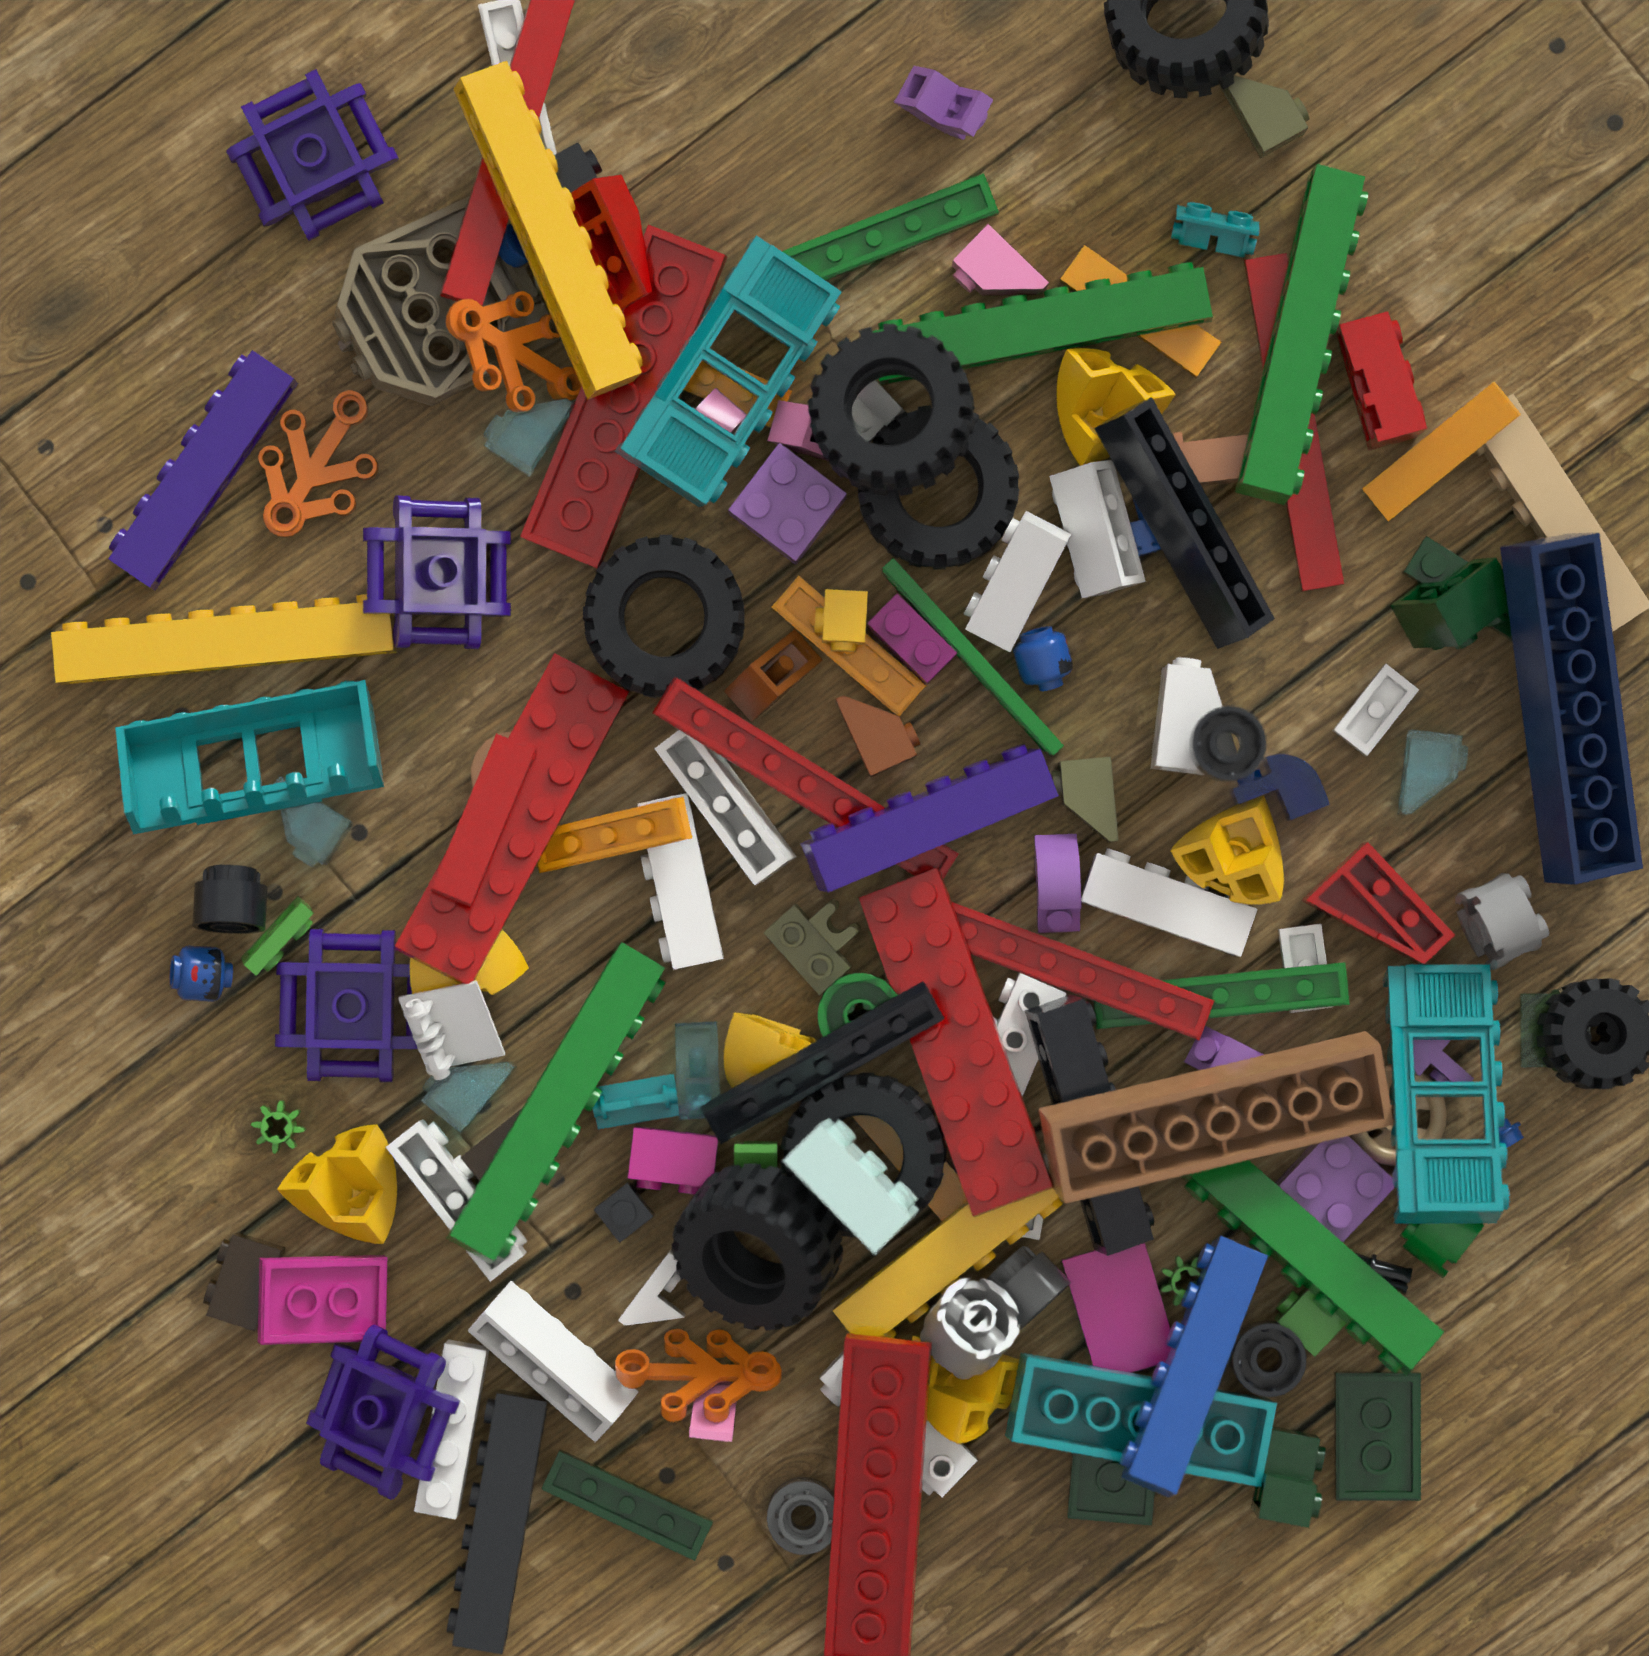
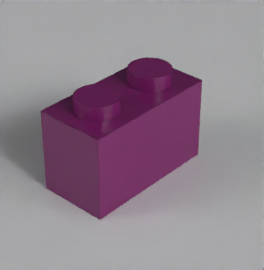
M898 594L867 623V627L926 686L957 655V652Z

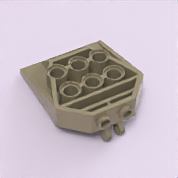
M469 197L363 244L353 251L334 314L337 319L333 320L332 323L340 338L338 346L341 352L354 350L357 355L353 358V364L350 365L354 375H360L364 381L370 379L375 389L434 406L474 385L472 381L473 368L465 342L452 336L446 327L447 313L456 302L440 296L449 263L438 262L432 253L438 247H446L453 252ZM498 254L482 307L504 301L512 293L525 291L532 296L534 309L530 315L525 317L513 318L509 315L490 323L500 331L506 332L538 322L542 316L549 314L541 297L537 294V290L524 266L520 268L512 267ZM395 269L403 270L409 275L410 283L405 286H396L389 280L388 273ZM517 298L515 302L516 307L519 311H522L523 303ZM415 306H421L429 312L431 319L426 323H416L409 317L408 310ZM467 313L465 317L466 323L472 327V319ZM550 319V330L555 333V323L552 319ZM561 337L555 339L541 338L522 345L537 353L560 341ZM483 341L488 364L494 365L500 370L494 348ZM435 343H442L450 350L451 357L443 361L436 360L430 355L428 347ZM486 371L483 373V380L490 377Z

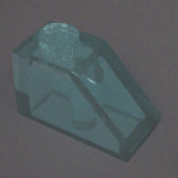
M565 398L536 404L530 410L516 413L512 410H507L503 418L496 415L483 434L488 439L484 446L489 452L527 477H530L569 418L574 404Z
M1413 729L1407 731L1397 815H1411L1457 779L1458 771H1465L1468 746L1462 745L1463 736Z
M279 776L275 783L286 782L284 777ZM323 802L280 809L287 842L296 847L292 855L311 867H314L317 861L322 865H327L354 825L352 821Z
M717 1021L676 1023V1086L679 1120L702 1119L705 1117L700 1106L721 1095Z
M511 1061L450 1067V1075L444 1079L435 1080L433 1075L430 1076L422 1087L427 1094L421 1101L459 1133H462L517 1066Z

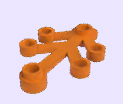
M525 291L515 292L508 295L504 301L484 307L472 299H463L455 302L447 313L446 327L452 336L465 342L473 368L472 381L479 391L486 392L498 388L503 377L507 390L506 403L509 409L516 413L530 410L535 404V394L531 388L523 385L517 365L519 363L547 381L548 393L554 400L567 402L577 399L582 386L573 367L559 368L522 345L541 338L555 339L560 337L557 328L555 333L550 330L549 321L552 319L551 314L542 316L538 322L506 332H502L489 324L492 321L509 315L513 318L530 315L534 309V301L529 293ZM517 298L523 303L522 311H519L516 307L515 302ZM467 313L472 319V327L466 323L465 317ZM483 341L494 348L500 370L496 366L488 364ZM485 371L491 377L489 385L483 380V373ZM567 377H569L572 382V390H570L567 387ZM518 392L524 397L523 406L517 401Z
M348 390L340 393L335 398L333 411L336 417L311 457L304 433L307 427L305 416L298 410H288L282 415L280 425L288 436L297 474V480L289 493L281 470L285 462L283 452L273 445L265 446L260 450L258 461L261 467L265 469L272 498L265 506L263 519L266 527L273 534L280 537H290L297 534L303 528L307 519L332 513L347 516L356 508L354 495L345 489L335 491L331 498L304 502L312 488L356 477L362 480H370L376 476L378 463L369 454H360L352 461L326 467L350 426L360 424L368 414V404L360 393ZM349 402H356L359 405V412L353 417L346 416L344 413V407ZM293 415L299 416L301 419L300 427L297 430H289L286 427L287 419ZM270 451H275L279 455L278 463L274 466H267L264 462V456ZM368 459L372 462L373 468L370 473L361 474L358 472L357 466L361 460ZM341 495L349 496L351 501L350 506L345 510H339L335 505L336 499ZM282 509H290L292 511V520L287 524H281L278 521V513Z
M672 1329L665 1334V1353L675 1358L684 1357L692 1364L649 1363L648 1356L636 1349L621 1352L615 1361L616 1378L626 1388H639L646 1380L690 1381L678 1391L668 1393L661 1399V1415L664 1419L671 1422L682 1420L686 1416L687 1405L719 1382L733 1381L722 1392L710 1394L704 1399L705 1418L711 1422H722L729 1416V1407L750 1391L763 1392L775 1388L781 1381L782 1369L772 1354L763 1351L749 1354L732 1340L731 1335L727 1331L721 1329L713 1330L707 1335V1352L691 1341L688 1333L682 1329ZM673 1342H681V1344H672V1343H673ZM715 1343H724L723 1345H715ZM727 1357L734 1364H720L714 1358ZM669 1406H678V1408H669ZM714 1406H719V1407H722V1408H720V1409H713L712 1407H714Z

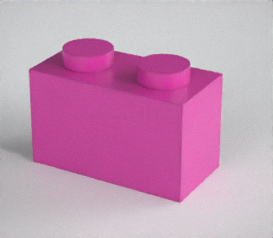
M635 1126L628 1178L637 1179L636 1187L661 1190L663 1182L679 1184L678 1192L696 1194L707 1178L715 1173L718 1139L715 1135Z

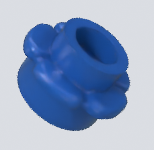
M1506 1118L1504 1127H1498L1499 1143H1506L1508 1148L1523 1139L1524 1136L1518 1128L1521 1123L1516 1122L1511 1125L1508 1118Z

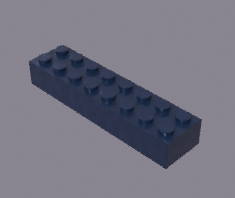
M1568 533L1502 546L1500 551L1544 882L1576 885L1643 869L1600 533Z

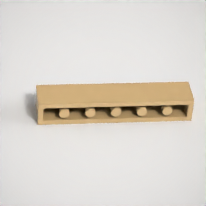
M1512 394L1508 399L1521 415L1475 453L1478 456L1485 455L1492 466L1488 472L1493 482L1500 491L1508 490L1515 501V504L1511 506L1514 514L1523 526L1526 527L1530 524L1538 539L1568 533H1600L1613 632L1649 609V600L1517 398Z

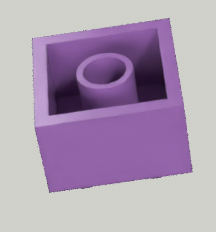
M779 443L728 509L730 516L797 565L847 499V493Z
M1349 1136L1310 1145L1275 1182L1342 1242L1395 1188L1393 1187V1178Z

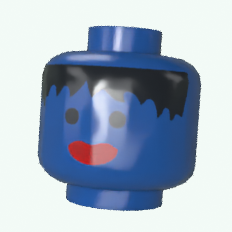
M1052 626L1039 627L1020 634L1021 641L1015 645L1013 654L1022 682L1027 685H1038L1039 691H1048L1064 684L1062 678L1067 676L1073 669V661L1065 635L1061 632L1053 631Z
M188 945L180 950L179 955L172 956L169 975L170 988L176 989L178 996L182 1000L214 1002L221 997L223 988H231L233 964L225 962L224 954L220 948Z

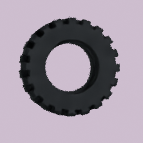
M1107 0L1104 2V15L1111 46L1115 50L1117 61L1121 67L1129 69L1131 78L1139 85H1144L1149 81L1152 92L1164 95L1166 89L1172 90L1174 98H1187L1188 92L1198 91L1199 97L1211 95V88L1220 84L1221 88L1225 89L1234 84V74L1238 72L1240 75H1245L1253 67L1251 56L1255 58L1260 56L1265 46L1263 37L1268 34L1267 0H1224L1226 10L1220 21L1206 33L1188 39H1175L1164 36L1148 25V15L1158 0Z
M883 324V331L873 333L871 327L859 330L860 338L851 342L846 337L837 344L839 351L834 356L827 353L820 363L823 369L821 374L814 375L810 386L813 395L812 398L808 399V413L811 417L810 425L813 435L824 458L828 460L832 469L841 478L844 476L848 478L851 485L861 490L869 487L874 490L875 494L888 496L889 490H898L900 496L913 494L912 488L922 484L927 489L936 484L935 477L943 473L947 476L955 468V459L958 456L963 457L969 447L967 439L969 434H973L974 430L973 410L975 406L966 373L962 370L958 358L952 351L948 352L944 348L942 341L933 335L929 338L924 337L921 329L908 326L906 331H899L896 324ZM890 375L907 376L919 381L928 391L932 402L931 418L919 435L906 443L896 446L872 444L860 436L853 424L852 407L858 394L869 383Z
M931 405L920 406L916 411L910 413L905 411L896 416L893 422L888 426L884 425L879 430L872 444L896 446L912 440L928 424L932 414ZM973 412L975 420L973 434L968 436L969 447L963 456L976 474L978 495L972 510L959 522L944 527L924 525L912 518L904 509L898 490H889L888 496L875 494L874 490L866 487L864 490L858 488L860 511L864 522H866L871 531L870 534L877 543L880 542L887 549V552L896 559L899 557L909 562V565L919 568L921 566L932 567L933 570H946V567L952 566L960 567L969 564L973 559L979 556L982 557L990 551L1006 532L1018 503V467L1014 463L1013 452L1007 441L1004 442L998 434L999 431L991 423L987 424L979 419L978 414Z
M660 535V537L648 538L646 536L636 539L635 543L626 547L623 545L613 552L614 555L609 560L602 562L596 570L595 578L592 583H589L586 591L587 597L583 607L584 633L593 656L611 678L632 692L640 693L646 697L657 698L663 696L674 677L700 691L724 674V670L736 657L740 642L743 639L745 611L741 591L734 575L728 566L718 558L717 554L709 548L706 549L700 546L694 540L675 538L672 535ZM656 578H673L686 583L697 593L704 609V625L697 641L686 651L670 657L654 656L642 651L632 642L625 627V608L629 598L639 586Z
M868 1072L844 1075L807 1096L801 1102L798 1109L792 1113L787 1123L789 1125L787 1132L783 1135L781 1149H784V1160L819 1124L828 1118L836 1123L838 1120L842 1121L856 1115H870L885 1121L895 1130L903 1148L902 1168L893 1184L896 1185L901 1181L917 1197V1201L913 1204L919 1211L909 1221L913 1220L929 1204L937 1188L940 1186L944 1175L942 1172L946 1162L947 1148H944V1135L940 1124L938 1125L934 1117L936 1112L929 1102L926 1104L918 1096L919 1092L910 1085L907 1087L899 1083L897 1078L888 1075L878 1076ZM783 1160L780 1161L782 1174L786 1173L788 1177H791V1175L797 1176ZM802 1182L803 1186H805L808 1190H811L804 1182ZM822 1200L820 1201L824 1207L827 1206ZM833 1212L835 1216L833 1225H839L841 1236L853 1238L855 1234Z
M744 1164L742 1169L740 1165L723 1168L721 1172H715L708 1177L704 1184L701 1185L674 1227L672 1252L674 1260H679L676 1268L680 1278L687 1280V1290L694 1298L698 1296L704 1302V1308L711 1313L715 1310L723 1315L722 1320L728 1323H743L744 1328L759 1330L761 1326H764L765 1331L778 1330L783 1325L791 1327L800 1323L803 1317H808L813 1312L839 1271V1265L843 1259V1247L840 1244L842 1236L839 1225H833L835 1216L828 1206L824 1207L820 1202L821 1199L812 1190H808L803 1186V1181L797 1176L791 1175V1177L782 1174V1169L773 1166L761 1169L760 1164ZM734 1231L751 1234L765 1242L777 1254L781 1263L769 1262L751 1253L741 1244Z

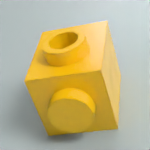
M825 589L824 608L816 607L814 632L823 633L822 643H831V651L856 652V645H865L868 591Z

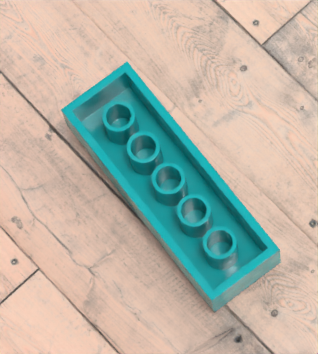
M1021 1352L1005 1436L1012 1442L1120 1461L1126 1444L1129 1440L1135 1442L1140 1430V1426L1135 1425L1140 1407L1144 1401H1151L1156 1387L1150 1385L1151 1376ZM1217 1389L1185 1473L1261 1487L1277 1403L1264 1397Z

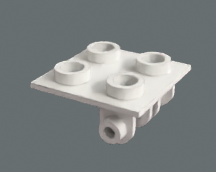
M477 981L404 995L398 998L405 1019L413 1034V1039L417 1044V1049L425 1064L427 1074L433 1075L435 1080L448 1077L451 1066L505 1056L504 1048Z

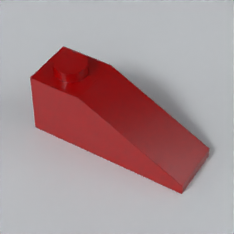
M622 175L593 178L571 192L575 204L573 214L579 227L583 226L589 234L592 244L590 254L596 266L600 265L607 276L609 288L606 289L613 305L617 304L622 311L650 294L652 290L640 214Z

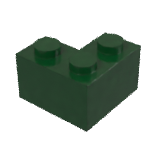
M1497 558L1473 559L1443 582L1420 583L1390 605L1413 648L1439 650L1444 647H1455L1457 650L1474 643L1478 639L1476 633L1484 627L1496 625L1507 618L1508 604L1504 573Z
M1273 1426L1262 1486L1254 1487L1251 1509L1258 1518L1309 1528L1311 1518H1318L1322 1493H1317V1485L1313 1482L1314 1471L1321 1472L1325 1447L1319 1446L1321 1439L1317 1435Z

